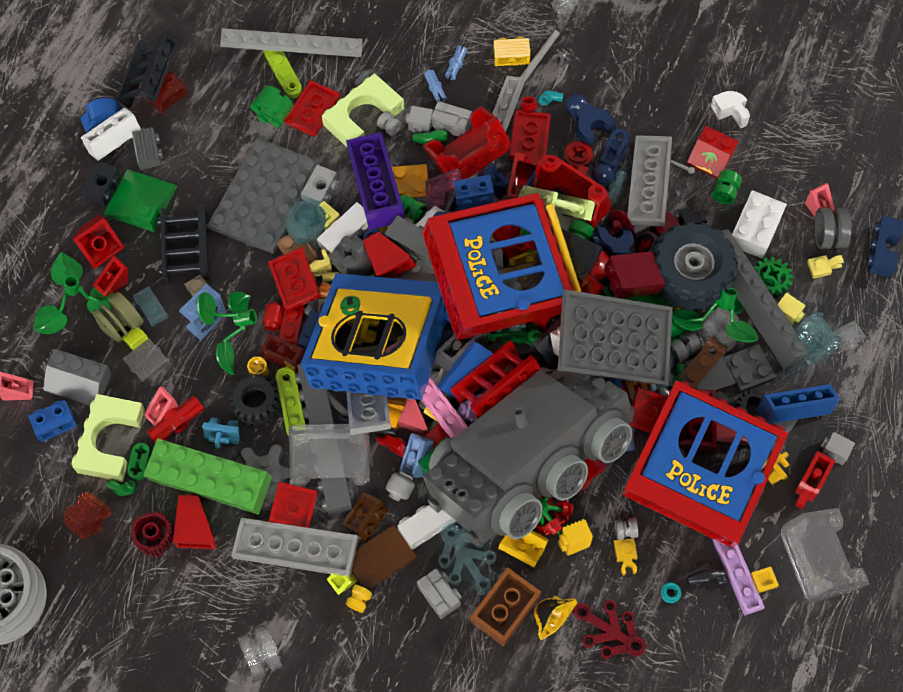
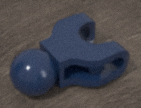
M575 93L567 98L565 107L570 115L575 116L574 121L577 124L576 136L581 142H585L589 146L594 144L595 136L591 131L592 128H601L607 134L616 130V122L607 110L594 108L591 104L587 103L586 98L581 94Z
M624 129L613 131L600 158V163L595 165L592 170L593 180L600 185L609 184L614 179L618 166L622 163L628 152L629 138L628 133ZM618 135H622V136L624 137V139H622V138H616V139H615V137L618 136Z
M596 226L591 236L592 242L602 246V251L609 258L613 255L630 254L629 248L634 243V238L629 228H621L616 237H612L605 227Z

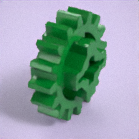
M772 257L768 261L767 258H764L763 263L758 261L754 269L770 294L773 296L776 293L779 297L782 292L786 293L792 285L791 281L794 277L790 275L792 269H787L788 263L782 264V259L775 261L774 257Z

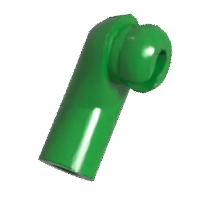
M110 479L106 484V487L118 496L131 495L136 490V484L131 480L120 485L114 479Z

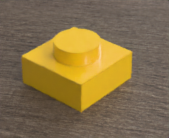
M771 567L751 573L758 593L779 586Z

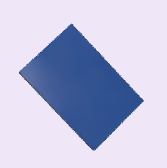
M473 340L437 387L455 398L450 388L490 357L493 352Z

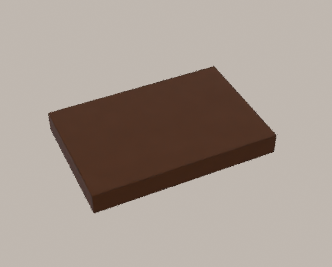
M392 525L356 549L352 572L362 587L371 590L417 559V556L396 526Z

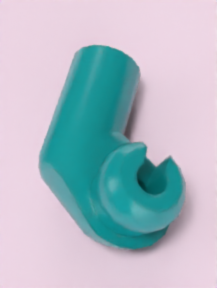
M547 90L538 97V102L541 105H547L552 101L562 102L564 93Z

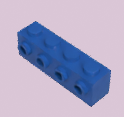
M828 384L766 394L761 399L756 410L760 417L766 420V423L774 424L831 414L840 398L832 385Z

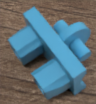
M211 417L208 423H203L204 439L209 440V442H215V448L220 449L222 444H239L238 421L230 420L226 426L221 425V420Z

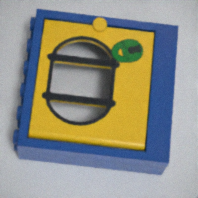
M336 273L301 361L309 386L315 389L422 400L447 324L445 318L446 307L438 282ZM355 318L345 348L340 350L335 344L336 333L345 322ZM363 318L387 320L376 354L351 352ZM397 322L403 328L402 341L394 350L383 355L393 324Z

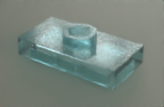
M149 286L133 295L134 300L152 327L168 318V314Z

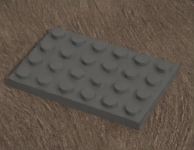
M256 138L207 224L208 229L274 254L278 247V242L283 238L302 203L301 193L316 165L322 166L321 161Z
M571 290L563 291L557 371L661 386L668 385L673 307Z

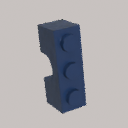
M882 216L880 221L876 222L873 232L876 233V236L871 241L870 248L873 249V252L868 257L867 265H870V273L891 278L896 270L899 253L890 251L886 244L897 245L903 234V220Z

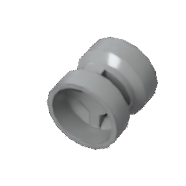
M386 111L381 114L376 125L380 129H385L386 133L390 136H394L399 131L402 122L397 118H393L392 114Z
M635 517L629 518L626 521L621 519L614 521L617 540H622L625 537L638 538V525Z

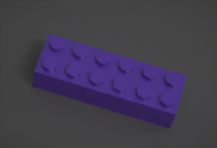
M379 132L346 140L369 230L390 226L397 215L404 219L403 205L382 133Z

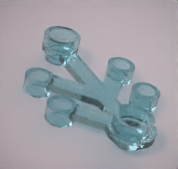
M450 524L445 526L441 532L445 545L438 562L442 568L449 567L451 564L450 553L454 546L457 556L453 572L449 575L450 583L458 585L461 582V570L464 562L476 581L475 589L477 593L481 595L488 594L492 586L491 581L482 576L471 558L485 561L487 564H493L496 560L495 552L491 550L482 552L464 548L461 541L472 543L468 539L467 534L461 533L460 528L456 525ZM453 531L455 535L449 537L448 532ZM479 543L476 547H482L484 544ZM491 554L494 558L493 560H487L486 556ZM443 558L448 559V563L442 564L441 560ZM453 575H457L459 580L453 581L451 578ZM486 582L487 587L481 588L479 584Z

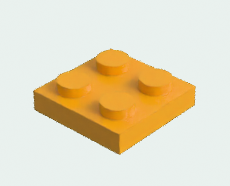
M427 164L391 167L400 196L407 194L416 200L430 199Z

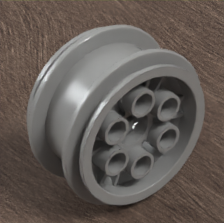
M0 544V610L4 611L6 609L9 613L6 618H3L0 611V645L18 640L35 626L43 613L47 590L41 571L24 553L9 545ZM12 575L11 580L6 582V576ZM24 585L23 591H14L13 589ZM12 596L11 600L6 603L5 599Z

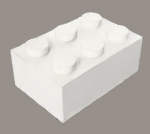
M753 190L751 191L732 234L742 251L761 259L764 258L785 210L786 203Z

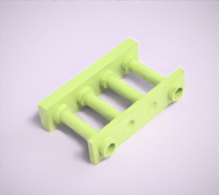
M525 185L520 191L519 197L539 193L540 199L544 201L545 210H547V205L553 204L557 213L591 221L595 206L593 201Z

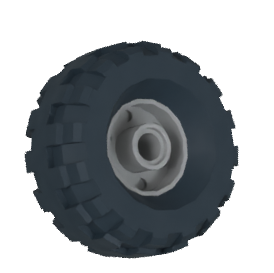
M684 222L681 226L677 224L668 228L664 234L661 233L651 249L655 257V263L658 264L659 272L665 282V285L657 295L662 300L666 299L669 302L668 304L675 308L679 306L687 311L709 309L716 299H720L723 289H725L726 293L728 292L737 276L738 256L733 250L734 246L729 238L725 239L723 232L719 229L709 228V224L701 223L697 225L694 222Z

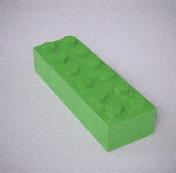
M158 438L143 474L145 478L152 482L187 493H194L197 496L258 515L273 478L266 471Z

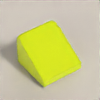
M138 327L127 332L128 335L126 337H121L133 351L148 340L147 335Z
M352 571L350 577L331 574L327 578L338 595L358 581Z

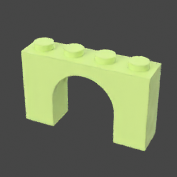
M375 73L371 77H367L357 88H353L345 98H341L335 106L327 109L322 115L323 126L346 147V140L365 136L364 131L349 118L354 108L364 104L374 105L382 112L387 111L392 114L393 118L404 110V99Z
M96 394L95 400H92L90 404L91 412L89 418H86L84 422L85 430L83 436L79 438V449L77 454L73 456L72 466L79 474L123 482L128 462L124 457L99 452L96 448V439L100 431L111 424H124L140 428L145 408L139 402Z

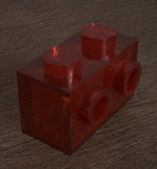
M169 71L165 76L156 101L150 102L148 99L146 100L154 109L162 114L188 92L185 83L172 71Z
M268 334L260 348L263 359L282 368L288 367L294 373L298 372L297 365L301 364L304 356V351L300 346L291 344L281 337Z

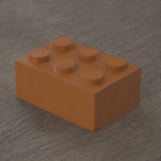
M507 567L472 614L471 623L504 647L539 600L541 591Z

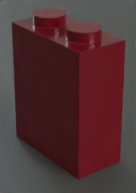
M652 251L610 256L604 267L605 274L611 283V290L615 293L616 298L656 295L660 293L665 285Z

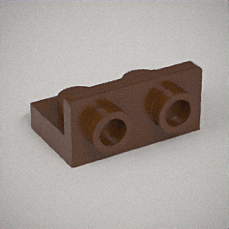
M363 492L341 525L344 529L358 535L363 541L367 542L374 534L380 522L385 518L388 508L381 500Z

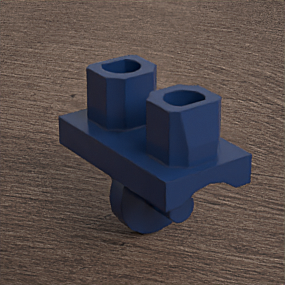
M488 163L486 169H480L477 177L490 175L494 195L497 199H502L504 190L509 186L510 177L507 173L501 174L494 163Z

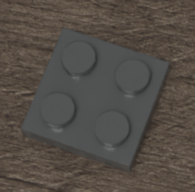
M759 344L724 357L739 393L773 381L776 378Z

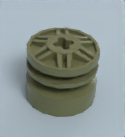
M117 292L108 299L112 308L108 309L101 304L100 309L104 314L97 309L92 314L103 332L119 343L122 339L118 332L126 337L128 335L124 328L126 325L130 329L135 330L144 321L131 303L120 292Z

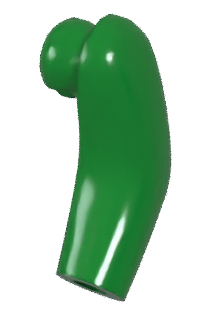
M438 129L429 133H414L412 137L414 142L423 145L431 140L445 142L448 138L447 131L444 129Z

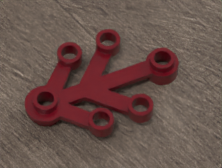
M606 601L603 607L604 611L608 613L610 625L593 615L587 604L579 603L575 606L573 613L577 620H586L605 632L594 636H584L582 643L585 648H592L594 644L618 640L623 643V645L615 647L604 646L600 651V655L605 660L610 659L613 655L623 653L638 657L645 652L646 643L643 638L637 636L632 612L626 611L621 617V621L627 627V636L620 630L616 614V603L614 601ZM612 604L614 609L608 610L606 605ZM584 610L585 616H580L578 611ZM630 615L631 621H626L624 616ZM590 638L593 643L588 645L585 643V639ZM636 643L639 649L634 650L631 645ZM603 650H609L610 656H605Z

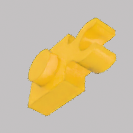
M634 538L615 540L616 561L623 562L621 574L623 576L626 574V567L632 568L633 574H636L637 566L632 562V560H637L638 558Z

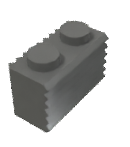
M152 127L150 129L133 131L132 137L140 170L162 166L160 159H164L162 149H158V144H161L159 134H155Z

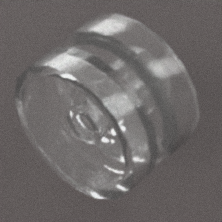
M265 625L254 629L257 643H254L251 635L248 633L237 637L244 657L256 680L266 675L263 661H266L269 669L272 671L283 667L278 655V648Z

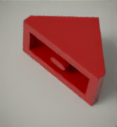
M113 256L93 286L104 297H108L128 284V268L116 256Z

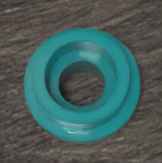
M669 582L662 586L660 594L665 602L675 603L681 597V589L677 584ZM672 590L674 592V596H669L667 594V591Z

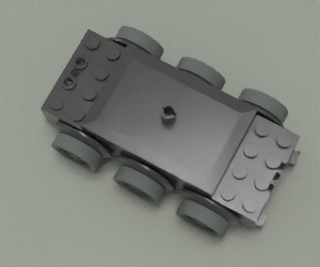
M541 367L537 373L459 435L446 439L435 448L429 462L430 470L423 475L431 500L427 499L430 507L437 513L441 510L445 511L467 530L468 539L476 546L481 542L485 544L496 534L508 535L513 539L525 537L537 526L541 519L543 510L542 504L538 500L541 496H554L562 501L570 499L577 494L586 481L588 466L584 460L587 458L591 460L600 459L605 463H610L620 458L626 451L632 438V429L629 423L633 420L632 416L635 414L633 406L629 403L628 394L610 381L605 383L604 377L598 378L597 376L557 371L558 368L548 370Z

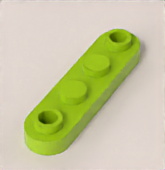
M263 50L264 56L285 95L291 99L298 98L302 93V87L284 52Z
M283 367L277 371L276 381L286 432L291 440L300 441L306 436L307 430L297 380L291 368ZM285 377L290 378L288 381L283 380ZM300 430V433L294 434V431Z

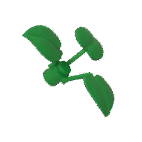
M61 252L55 259L51 269L52 280L57 285H64L65 291L63 292L61 307L59 310L52 305L41 307L35 315L34 330L41 334H54L63 330L68 321L67 316L62 314L67 295L73 296L81 292L89 300L87 308L91 313L97 309L104 314L100 309V305L103 304L108 309L112 308L108 299L115 293L104 297L96 288H93L90 296H88L79 284V280L83 275L81 264Z
M732 287L729 288L727 293L725 289L722 290L720 299H716L715 303L703 317H700L695 311L684 309L672 312V320L675 324L683 329L696 331L702 329V322L705 321L715 307L723 309V311L730 313L731 324L727 325L725 329L729 337L740 342L758 341L757 333L749 324L743 321H734V314L742 313L744 307L737 298V290Z
M203 292L198 296L197 300L198 315L203 323L213 325L214 317H233L235 325L240 326L239 329L224 338L223 343H218L216 347V358L221 368L230 375H235L234 350L232 344L227 341L242 330H246L247 325L257 322V315L254 309L247 310L250 295L243 292L230 293L228 306L232 313H216L214 298L209 293Z

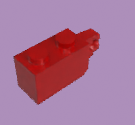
M818 451L816 452L795 490L796 494L800 495L795 506L802 509L807 500L812 502L816 498L835 460Z

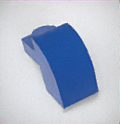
M109 98L96 99L85 106L87 112L80 119L86 133H88L120 111L121 107L117 100Z

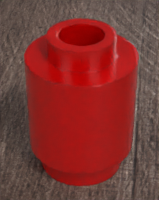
M270 302V304L265 306L262 321L264 329L278 331L279 327H281L284 308L280 303Z

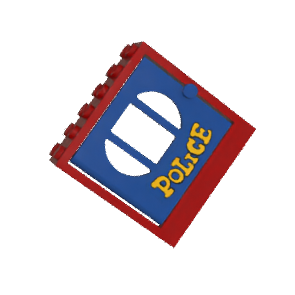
M539 193L427 219L422 230V236L456 341L559 315L562 312L563 291H574L570 286L569 273L564 269L563 256L558 251L557 238L552 234L550 228L551 221L546 216L545 204L543 199H540ZM516 225L530 232L529 235L489 243L493 232L502 226ZM534 241L542 265L501 275L498 273L491 250ZM538 272L544 273L541 282L529 290H515L502 282Z
M675 381L622 495L728 547L734 548L742 538L788 433L777 424L772 426L766 423V420L760 416L755 415L753 417L747 414V411L741 407L734 408L728 405V402L724 399H715L702 389L695 390L691 388V385L685 381ZM676 396H678V399H677V401H676V403H675V405H674V407H673V409H672V411H671V413H670V416H669V418H668V420H667V422H666V424H665V426H664V428H663V430H662V433H661V435H660V437H659V439H658V441H657V443H656V445H655V447H654V449H653V452H652V454H651V456H650V458H649V460H648V462H647V464H646V466H645V469H644L642 475H640V472H641V470H642V468H643V466H644V464H645V462H646V460H647V457H648V455H649V453H650V451H651V449H652V447H653V445H654V443H655V441H656V438H657V436H658V434H659V432H660V430H661V428H662V426H663V424H664V421H665V419H666V417H667V415H668V413H669V411H670V409H671V407H672V405H673V402H674ZM704 417L687 457L684 458L678 444L680 431L690 420ZM711 420L736 431V436L718 474L692 463L693 457ZM742 436H744L750 447L749 462L741 473L726 478L725 473ZM774 442H776L775 445H774V448H773V450H772V452H771V454H770V456H769V459H768V461H767V463H766V465H765V467H764V470H763V472H761V470H762V468H763V466H764V464H765V461H766V459H767V457H768V455H769V452H770V450H771V448H772ZM755 484H757L740 522H738Z

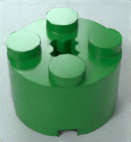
M265 86L252 102L250 108L258 115L257 119L261 123H269L276 128H280L293 109V103L286 95L282 97L279 94L280 90L272 86Z

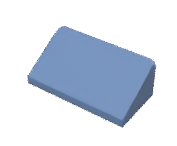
M411 433L399 470L413 478L423 477L424 474L418 461H421V458L430 453L434 441Z

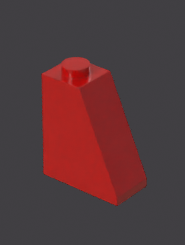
M380 232L372 234L363 240L377 277L396 278L417 266L409 254Z
M194 493L179 495L173 537L175 546L177 548L217 549L211 526L199 496Z

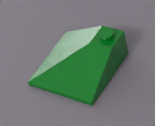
M127 169L104 216L155 232L158 226V216H161L160 209L164 208L166 210L177 185Z

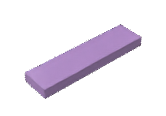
M713 539L712 541L744 616L763 610L765 608L738 545L731 548Z

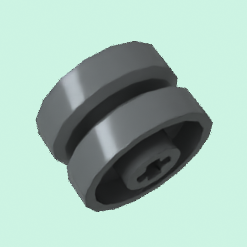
M837 207L833 212L830 208H819L817 210L814 230L816 244L819 249H829L832 245L835 248H848L851 239V217L846 207Z

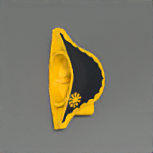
M554 596L553 598L544 599L536 605L534 616L539 626V639H545L564 624L577 605L576 599L562 600Z

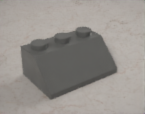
M54 349L46 365L43 390L90 406L92 400H95L96 394H104L113 374L107 365Z

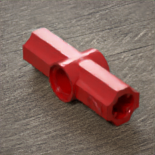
M192 396L178 408H172L167 411L163 416V420L148 430L147 433L155 443L157 438L165 441L174 433L178 434L186 429L189 421L205 409L198 399Z

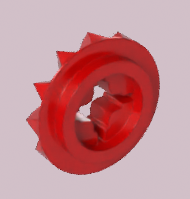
M575 141L566 146L564 158L567 163L573 166H588L589 162L592 161L593 151L587 143ZM575 153H582L581 158L575 157Z

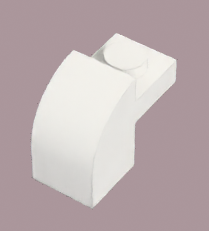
M726 91L713 96L711 108L719 120L732 115L740 129L748 124L750 114L748 109L745 108L747 99L742 94Z

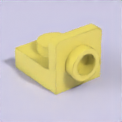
M325 201L319 205V215L325 221L324 228L326 231L340 218V214Z
M325 249L321 250L323 260H315L310 264L313 275L316 278L322 276V273L332 272L331 265L333 263L330 259V254H327Z

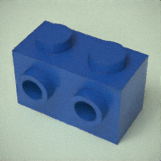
M490 175L453 181L458 210L495 203Z
M65 400L56 401L51 406L45 409H38L28 416L35 435L40 442H44L78 426L70 406Z

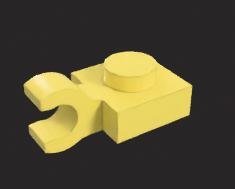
M825 255L811 258L807 261L813 279L831 275V269L841 268V263H844L842 255L835 256L830 260Z

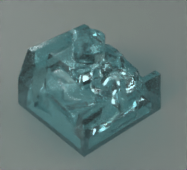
M813 312L794 329L809 352L804 357L809 366L823 361L843 344L823 319L822 312Z

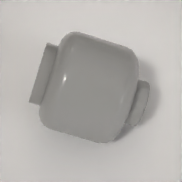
M402 471L393 473L386 485V490L390 492L389 497L398 502L400 499L407 500L415 487V483L412 481L413 477Z

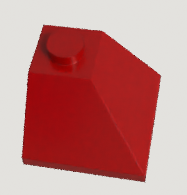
M100 215L84 224L72 238L94 269L125 248L105 218Z

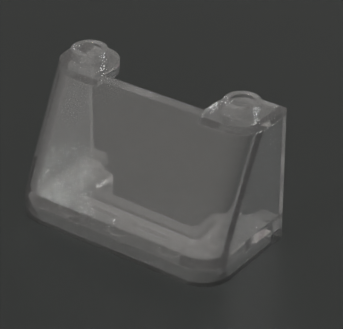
M349 424L295 425L290 427V484L302 487L310 479L350 478V481L354 482L355 485L369 483V432L351 435Z
M839 508L802 513L781 528V537L805 598L810 602L851 592L870 584L865 572L861 568L851 569L836 534L843 527V517Z

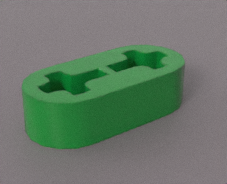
M145 443L136 444L131 452L127 472L134 481H141L145 478L143 474L151 456V450ZM144 449L146 454H142L141 460H139L140 456L137 452H141ZM139 464V468L142 472H138L137 475H135L133 470H137Z

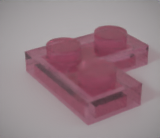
M458 168L426 181L427 211L431 210L434 206L440 209L447 207L446 193L454 190L453 181L462 180L461 171Z

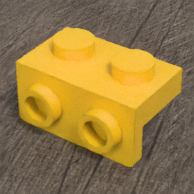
M534 531L519 539H513L505 535L498 549L535 567L546 548L548 539Z

